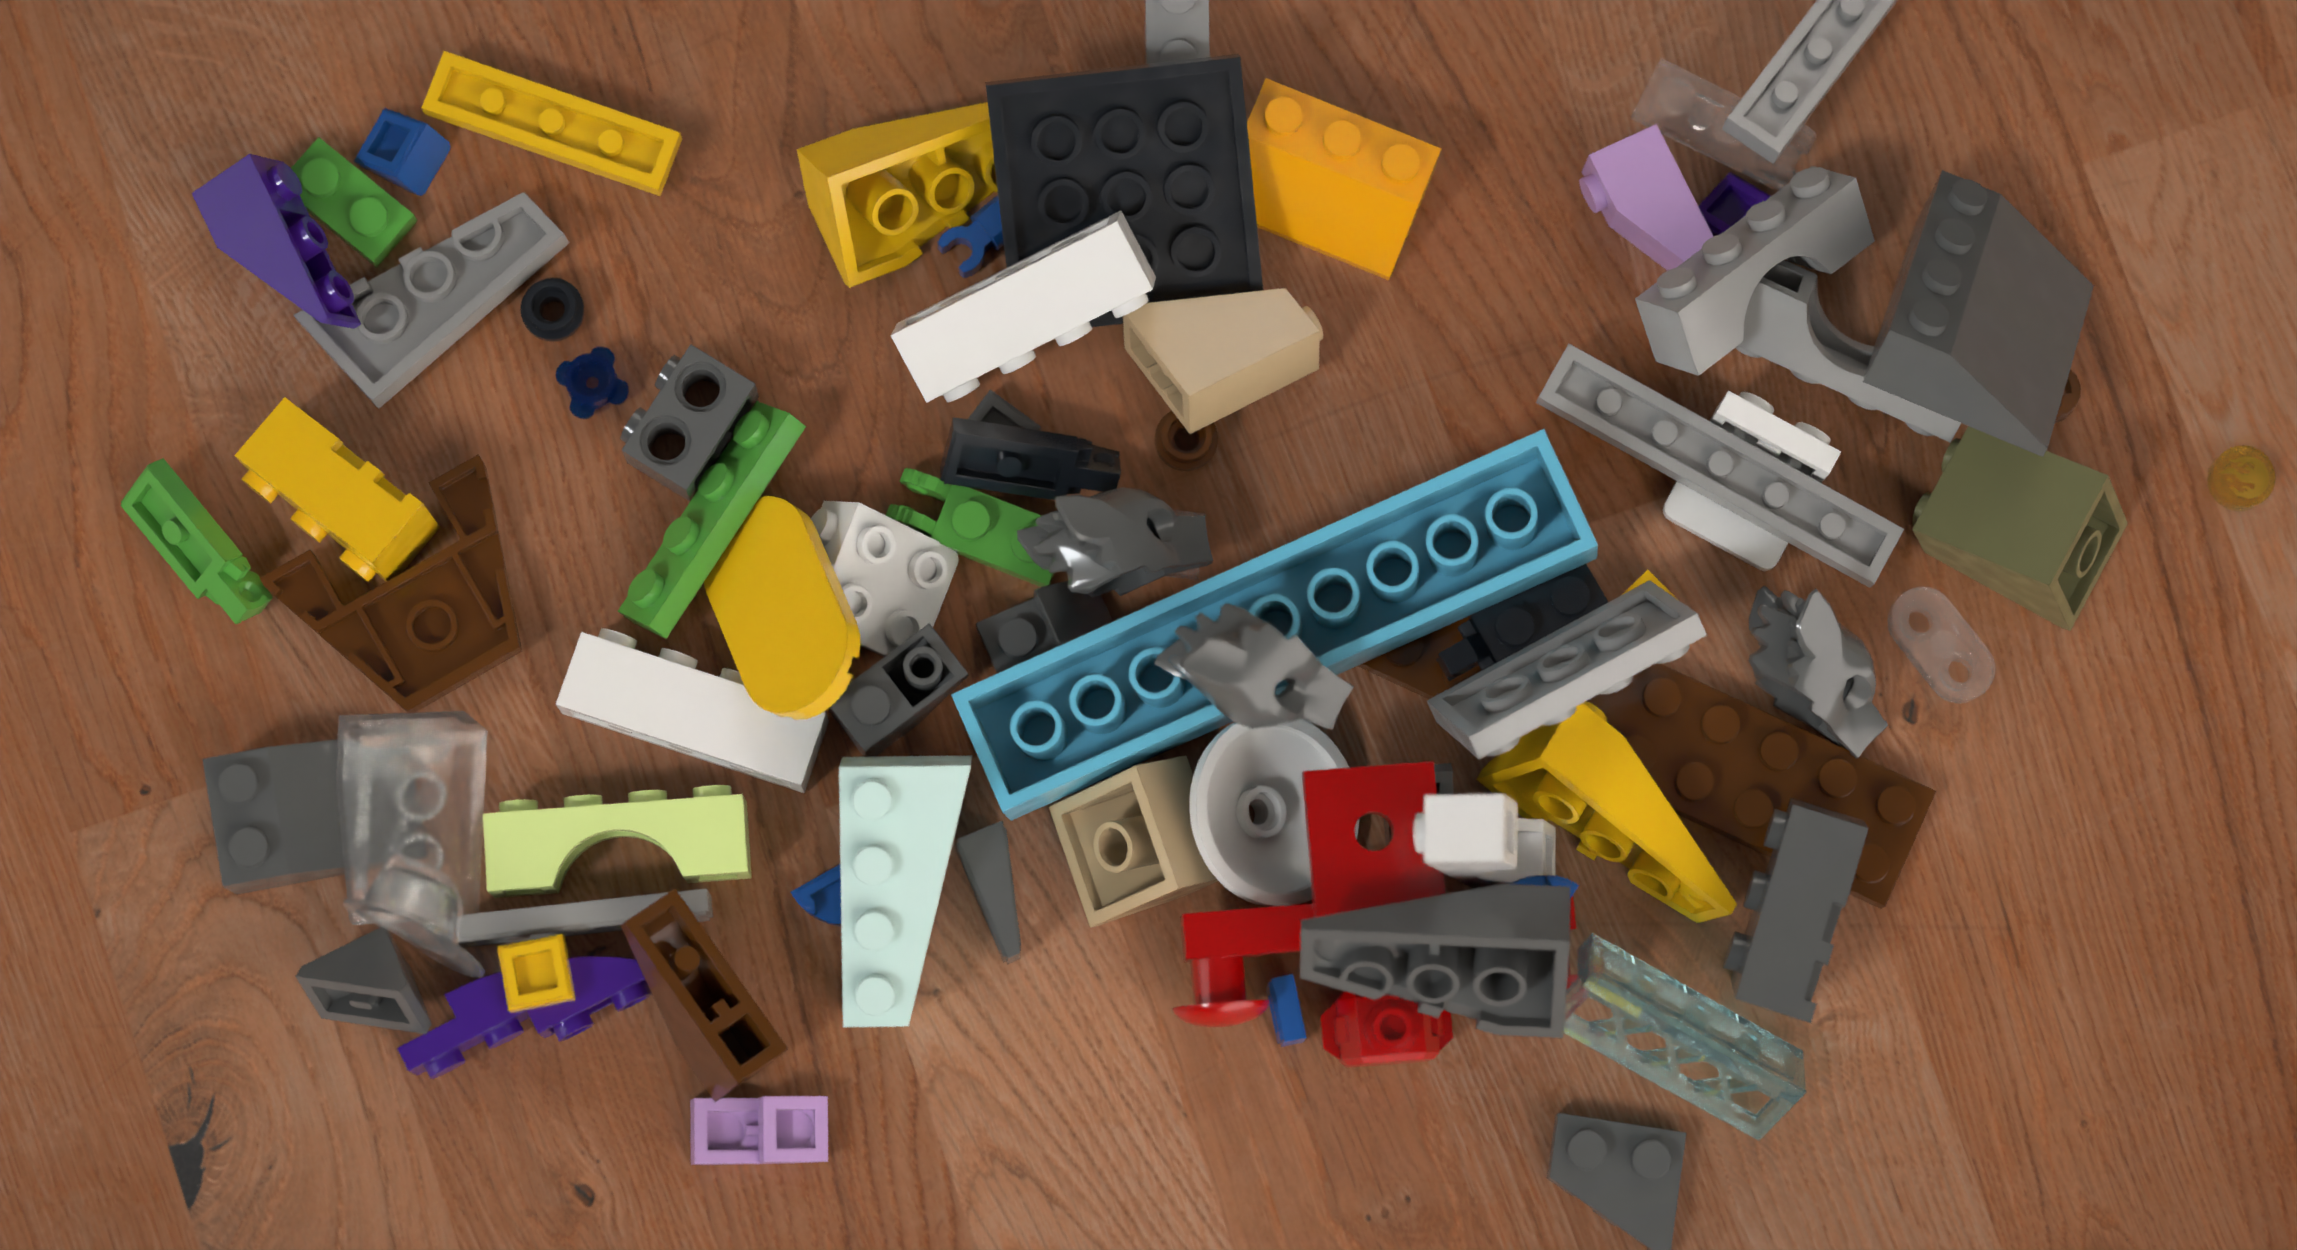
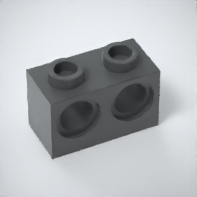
M690 344L682 358L673 355L667 361L655 382V387L660 392L647 411L640 407L633 413L620 437V440L626 443L621 451L629 465L688 501H691L697 492L702 475L717 462L729 444L737 422L746 413L750 412L759 399L755 383ZM700 381L712 382L720 388L717 399L705 407H696L686 401V394L689 388ZM673 433L685 439L684 450L674 459L661 460L651 454L654 442L664 434Z

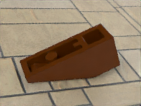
M676 888L621 925L677 1049L715 1102L763 1070L788 1050L783 1040Z

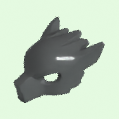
M1121 487L1101 492L1091 497L1077 494L1056 496L1055 501L1058 510L1036 519L1037 526L1017 530V540L1034 563L1043 570H1049L1050 573L1067 572L1068 588L1070 591L1090 595L1091 597L1102 595L1112 590H1115L1122 596L1165 576L1205 567L1214 561L1208 542L1205 516H1176L1172 508L1163 500L1136 488Z
M1766 586L1760 588L1756 593L1749 616V630L1761 646L1755 653L1749 656L1748 660L1756 678L1755 684L1775 697L1773 707L1819 731L1834 744L1849 750L1857 759L1871 741L1888 726L1872 703L1876 690V675L1871 654L1860 638L1838 622L1831 605L1816 588L1809 593L1806 600L1786 590L1781 593V597H1777Z
M1228 603L1220 607V614L1216 621L1199 613L1195 617L1197 623L1196 631L1186 626H1179L1174 631L1179 640L1158 654L1155 660V665L1176 677L1192 683L1226 717L1239 725L1251 729L1273 727L1299 719L1332 729L1341 707L1354 686L1325 667L1296 635H1292L1287 640L1271 624L1262 621L1244 608ZM1284 679L1287 680L1288 685L1285 690L1275 695L1277 683Z

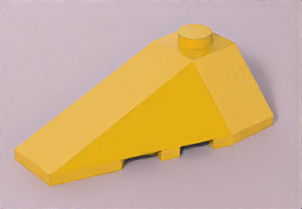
M988 102L854 128L797 149L808 206L838 271L849 288L906 267L923 254L920 250L922 245L945 228H953L964 224L969 220L966 214L969 210L992 193L998 192Z
M1585 701L1576 706L1575 713L1560 723L1541 725L1520 737L1515 747L1503 754L1496 755L1477 777L1476 780L1492 793L1505 794L1516 801L1517 813L1523 818L1544 819L1545 821L1549 819L1580 838L1581 841L1576 850L1590 859L1595 860L1599 856L1628 867V878L1633 885L1696 923L1731 915L1737 906L1736 901L1626 738L1607 722L1603 711L1590 702Z

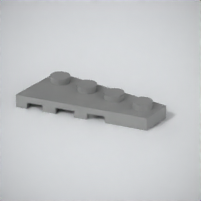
M522 192L453 229L452 237L425 251L419 247L399 258L398 260L401 264L369 281L363 277L350 284L354 294L352 305L361 322V325L355 329L320 323L304 310L293 316L379 409L566 247L569 241L565 234L527 194Z

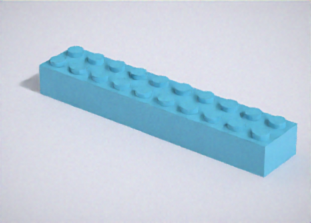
M1542 429L951 694L999 806L1002 812L1012 821L1233 722L1222 714L1188 680L1176 677L1154 664L1158 654L1179 640V637L1174 632L1179 626H1186L1196 631L1197 623L1195 617L1199 613L1216 621L1220 614V607L1225 603L1244 608L1262 621L1271 624L1287 640L1292 635H1296L1325 667L1338 675L1597 559L1598 544L1547 434ZM1284 679L1277 683L1275 695L1285 690L1288 685L1287 680Z

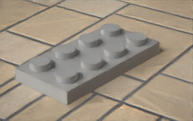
M1649 580L1427 700V703L1436 722L1478 759L1484 756H1496L1511 750L1518 744L1521 736L1541 725L1557 724L1568 719L1575 713L1576 706L1598 694H1611L1625 688L1633 680V675L1655 663H1668L1680 658L1689 650L1690 644L1707 636L1697 612Z

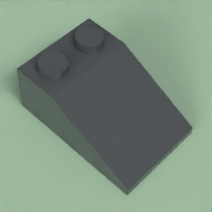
M405 732L271 746L202 759L222 885L236 895L428 859L408 738Z

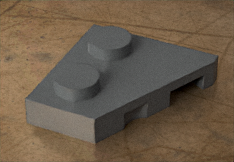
M1557 1113L1555 1114L1547 1179L1572 1197L1575 1196L1592 1208L1593 1212L1607 1222L1619 1227L1646 1246L1647 1250H1671L1686 1133Z

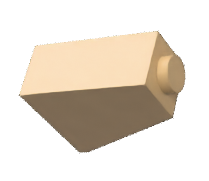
M1286 288L1146 303L1137 310L1123 316L1125 350L1189 434L1319 370L1320 341L1323 340L1321 324L1315 313L1308 306L1301 308Z

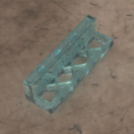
M1594 933L1577 949L1578 978L1566 992L1565 1034L1758 1141L1805 1095L1806 1082L1803 1050ZM1590 997L1612 1009L1613 1018L1586 1021L1574 1014V1012ZM1653 1032L1665 1039L1667 1048L1640 1051L1628 1044L1626 1035ZM1705 1061L1718 1068L1720 1077L1693 1080L1681 1073L1679 1064ZM1759 1091L1771 1099L1754 1114L1734 1103L1732 1094Z

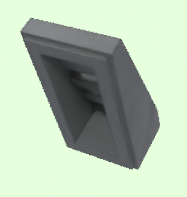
M1000 821L959 838L958 843H956V852L1003 963L1007 962L1008 965L1020 959L1021 940L1007 829L1004 827L1003 821Z

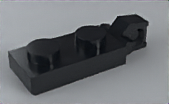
M953 417L940 465V481L951 485L1055 500L1056 496L1080 494L1081 489L1100 492L1117 489L1121 476L1120 454L1116 450L1092 445L1091 441L1078 438V436Z
M1584 564L1471 615L1468 621L1457 628L1463 640L1438 654L1439 658L1436 660L1450 682L1477 666L1484 670L1603 606L1608 603V600L1587 564Z

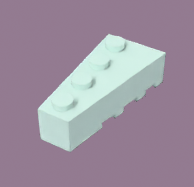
M972 755L842 757L839 766L843 1027L909 1026L971 768Z

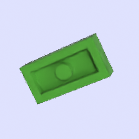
M320 137L315 140L291 168L300 180L302 186L300 197L308 213L376 268L417 222L415 215Z

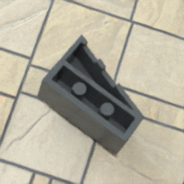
M1791 797L1785 812L1777 809L1773 811L1763 846L1772 848L1773 851L1766 872L1763 873L1757 870L1753 872L1743 907L1751 909L1753 912L1746 933L1743 934L1737 931L1733 933L1723 968L1733 971L1731 983L1735 999L1809 1023L1812 1022L1817 1003L1811 1002L1822 967L1829 964L1834 947L1830 943L1841 909L1846 906L1869 829L1864 820Z

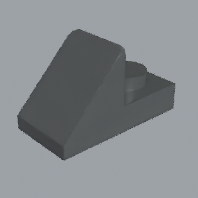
M1068 581L1035 589L1034 598L977 622L976 629L996 674L1105 626L1113 622L1101 595L1091 597L1090 595L1071 592L1068 588Z

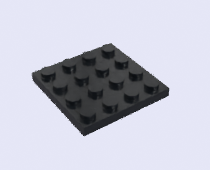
M1239 54L985 82L1006 268L1121 210L1156 276L1153 290L1146 293L1149 299L1147 303L1263 290L1241 58ZM1109 311L1089 322L1092 327L1123 324V316L1115 318L1112 311Z

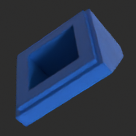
M384 108L354 162L410 193L423 196L449 153L451 145L449 141L427 123Z

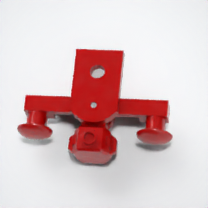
M1434 761L1303 771L1302 783L1313 904L1182 914L1180 923L1184 963L1190 962L1193 1005L1173 1007L1174 1014L1186 1023L1202 1027H1228L1251 1021L1267 1010L1270 1000H1247L1243 958L1261 957L1264 954L1301 952L1302 920L1449 894L1445 893L1444 873L1424 863V853H1417L1414 842L1415 816L1417 813H1424V795H1437ZM1376 814L1387 820L1392 831L1391 840L1387 847L1382 850L1371 851L1358 843L1355 836V825L1362 816ZM1574 895L1570 899V932L1577 929ZM1570 958L1568 962L1566 998L1585 990L1594 979V974L1571 975ZM1343 991L1336 1001L1320 1016L1322 1049L1338 1059L1345 1067L1430 1061L1453 1039L1451 1012L1443 1010L1439 1018L1418 1012L1417 1002L1389 994L1378 999H1371Z

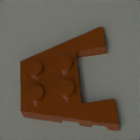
M479 454L428 482L458 533L460 540L359 598L343 605L311 550L304 552L260 577L261 582L269 592L409 715L522 652L487 468Z

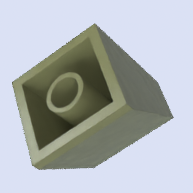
M1968 426L1962 438H1955L1948 446L1942 461L1943 473L1933 492H1926L1920 498L1915 508L1912 519L1914 527L1912 530L1924 553L2051 623L2071 631L2128 524L2109 475L2048 451L2045 452L2043 457Z

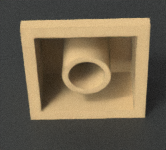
M1187 756L1136 765L1049 807L1090 928L1184 897L1218 882L1198 850L1191 827L1190 791L1193 773Z

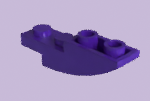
M620 957L569 958L576 1000L511 1013L508 1011L502 972H498L444 994L456 1018L405 1043L397 1049L409 1072L418 1076L427 1071L430 1079H434L464 1064L466 1061L462 1052L484 1041L488 1048L492 1049L516 1038L524 1032L520 1022L528 1018L531 1019L539 1035L547 1038L556 1034L559 1042L593 1026L594 1022L590 1015L611 1004H614L618 1012L645 1000L652 995V992L635 959Z

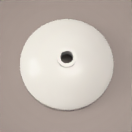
M1299 719L1273 727L1251 729L1233 722L1219 732L1209 743L1193 775L1190 791V820L1198 850L1211 873L1225 888L1236 896L1256 905L1267 907L1288 906L1312 900L1302 772L1349 768L1339 748L1315 725L1304 719ZM1249 804L1255 812L1253 823L1249 817ZM1358 819V821H1357V823H1356V825H1355V836H1356V839H1357L1358 829H1359V819Z

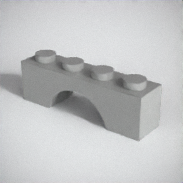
M1814 166L1796 173L1791 178L1789 184L1766 201L1752 206L1747 211L1746 216L1722 234L1708 239L1703 244L1702 249L1678 267L1664 272L1654 285L1636 297L1635 301L1655 361L1699 376L1743 342L1744 320L1748 303L1760 280L1773 266L1786 259L1791 263L1832 274L1872 244L1875 240L1857 179Z
M1783 260L1773 266L1760 280L1747 306L1743 342L1736 347L1738 351L1750 357H1763L1789 369L1794 376L1802 381L1825 385L1847 395L1854 404L1864 409H1878L1904 421L1909 428L1925 436L1935 435L1951 443L1961 425L1960 422L1863 382L1874 346L1854 341L1832 325L1824 314L1819 302L1816 274Z

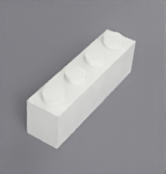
M1120 210L898 322L890 336L926 403L941 395L944 396L946 402H952L978 388L980 383L977 377L997 367L1000 368L1002 374L1013 372L1036 358L1033 349L1053 339L1056 340L1058 346L1069 344L1093 329L1089 321L1109 311H1112L1115 318H1119L1142 307L1149 301L1146 293L1153 290L1156 276Z
M601 628L598 637L581 632L556 702V706L562 714L805 793L829 723L825 711L810 719L794 720L790 717L781 718L760 708L752 701L738 671L722 668L720 677L696 670L697 659L671 649L662 648L659 657L636 650V639L610 629Z

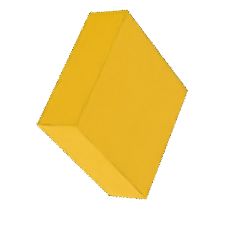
M563 934L497 947L509 1012L514 1013L576 1000L565 936Z

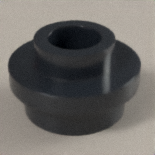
M547 278L529 287L522 298L520 311L522 320L532 335L544 341L555 342L567 339L579 329L584 319L585 307L579 291L571 283L558 278ZM550 302H559L565 306L563 316L556 321H548L542 317L543 308Z

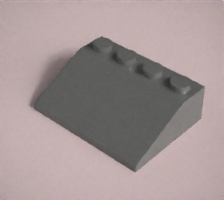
M1942 170L1915 223L1863 382L2043 457L2048 449L2094 285L2001 194L1987 189L1973 180L1963 179Z

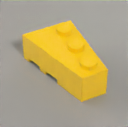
M285 397L234 455L248 470L241 478L245 484L270 504L278 495L297 510L290 519L318 543L326 535H329L346 550L339 559L368 583L376 574L385 582L401 574L440 529L438 523L420 500L411 493L405 495L384 478L385 474L368 460L364 462L343 445V442Z

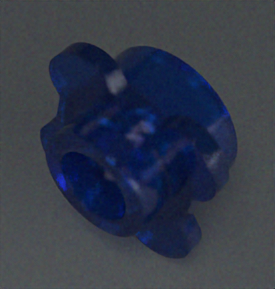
M595 347L591 353L580 355L573 361H564L556 370L557 382L567 388L572 399L569 406L570 411L579 419H590L597 409L610 403L621 405L629 396L628 384L618 378L613 367L615 363L614 353L606 347ZM589 378H596L598 380L596 388L587 387L586 383Z

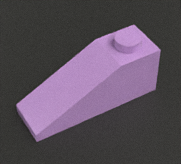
M1657 124L1588 156L1582 169L1584 177L1579 180V184L1590 209L1594 213L1602 211L1609 227L1667 271L1678 267L1702 249L1703 244L1708 239L1714 237Z

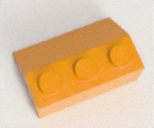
M1265 78L1247 121L1257 228L1389 280L1429 185L1442 148Z

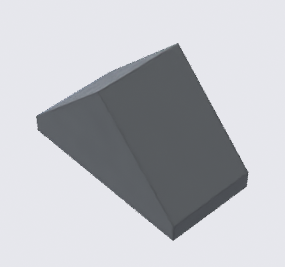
M386 925L303 965L295 976L322 1019L426 1034L432 1025L412 970Z

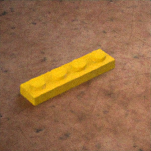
M443 51L422 105V110L427 116L658 196L662 194L682 141L681 133L447 51Z

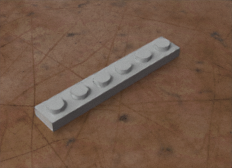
M1571 344L1567 345L1536 401L1537 404L1869 588L1875 584L1904 531L1902 527Z

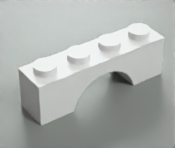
M1505 794L1424 795V813H1417L1414 821L1415 848L1417 853H1424V863L1473 889L1510 884L1528 876L1555 875L1556 827L1544 819L1517 818V802Z

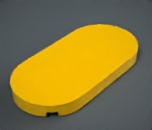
M774 496L760 497L705 579L704 587L745 689L752 701L760 708L781 718L790 717L794 720L810 719L830 708L847 689L853 676L848 673L852 657L859 658L861 645L859 627L811 518L804 511L782 498Z

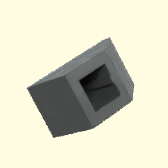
M929 623L850 682L842 696L828 709L864 757H876L921 723L969 674Z

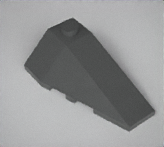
M1500 884L1304 919L1301 921L1300 978L1371 999H1378L1389 994L1418 1003V1012L1439 1018L1443 1010L1476 1019V1029L1496 1035L1563 1038L1570 947V887Z

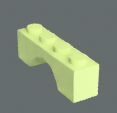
M708 785L693 788V798L667 800V791L641 790L628 793V803L603 804L601 795L563 798V808L538 809L537 800L523 799L500 802L499 812L483 813L487 891L494 898L559 893L569 868L584 851L599 842L619 837L646 840L662 848L674 859L687 883L751 879L747 801L743 794L732 795L731 786Z

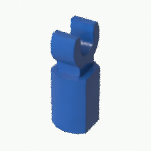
M998 195L970 217L973 223L968 227L957 226L948 229L941 235L937 243L938 250L942 254H945L957 244L967 245L971 249L972 254L969 259L965 260L958 267L959 274L963 279L973 276L981 269L986 251L991 247L998 250L1004 245Z

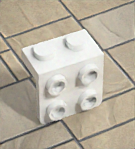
M1730 391L1726 393L1713 413L1710 422L1820 483L1830 474L1841 451L1829 445L1831 439L1827 434L1812 425L1797 422L1793 426L1773 415L1774 407L1752 393L1741 392L1739 396ZM1676 481L1663 506V514L1669 521L1762 571L1771 570L1778 563L1788 542Z
M824 501L821 509L815 512L811 520L817 529L856 619L860 632V646L885 657L930 623L932 627L934 626L958 565V554L956 551L940 544L939 541L859 502Z

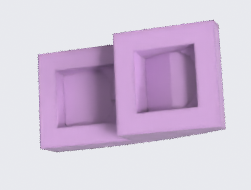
M828 1096L721 1098L716 1102L712 1098H694L690 1100L691 1165L828 1162Z

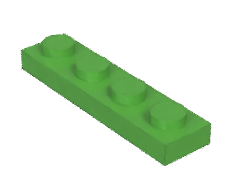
M756 401L750 412L746 413L737 422L733 431V437L717 462L702 475L697 492L681 516L674 520L667 528L662 545L646 569L640 572L630 584L628 596L617 612L635 625L667 639L806 426L790 413Z

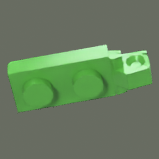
M164 458L148 464L125 495L120 506L197 599L207 596L215 604L220 605L235 624L260 614L273 597L264 587L259 575L249 571L251 567L247 558L242 557V552Z

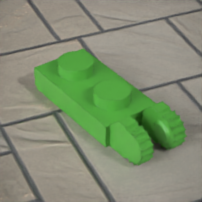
M904 469L899 481L901 484L914 493L926 495L944 502V506L937 522L904 505H889L886 516L939 541L940 544L956 551L962 557L1039 587L1051 584L1055 573L1043 570L1034 563L1017 540V530L1037 526L1035 520L1041 515L969 487L945 484L939 478L916 469Z

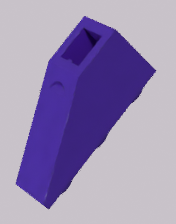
M248 154L192 193L217 248L320 323L351 329L361 325L352 305L354 302L353 291L345 278L336 272L326 251L328 247L327 237L320 225L309 216L300 197L302 193L300 180L287 164L282 161Z

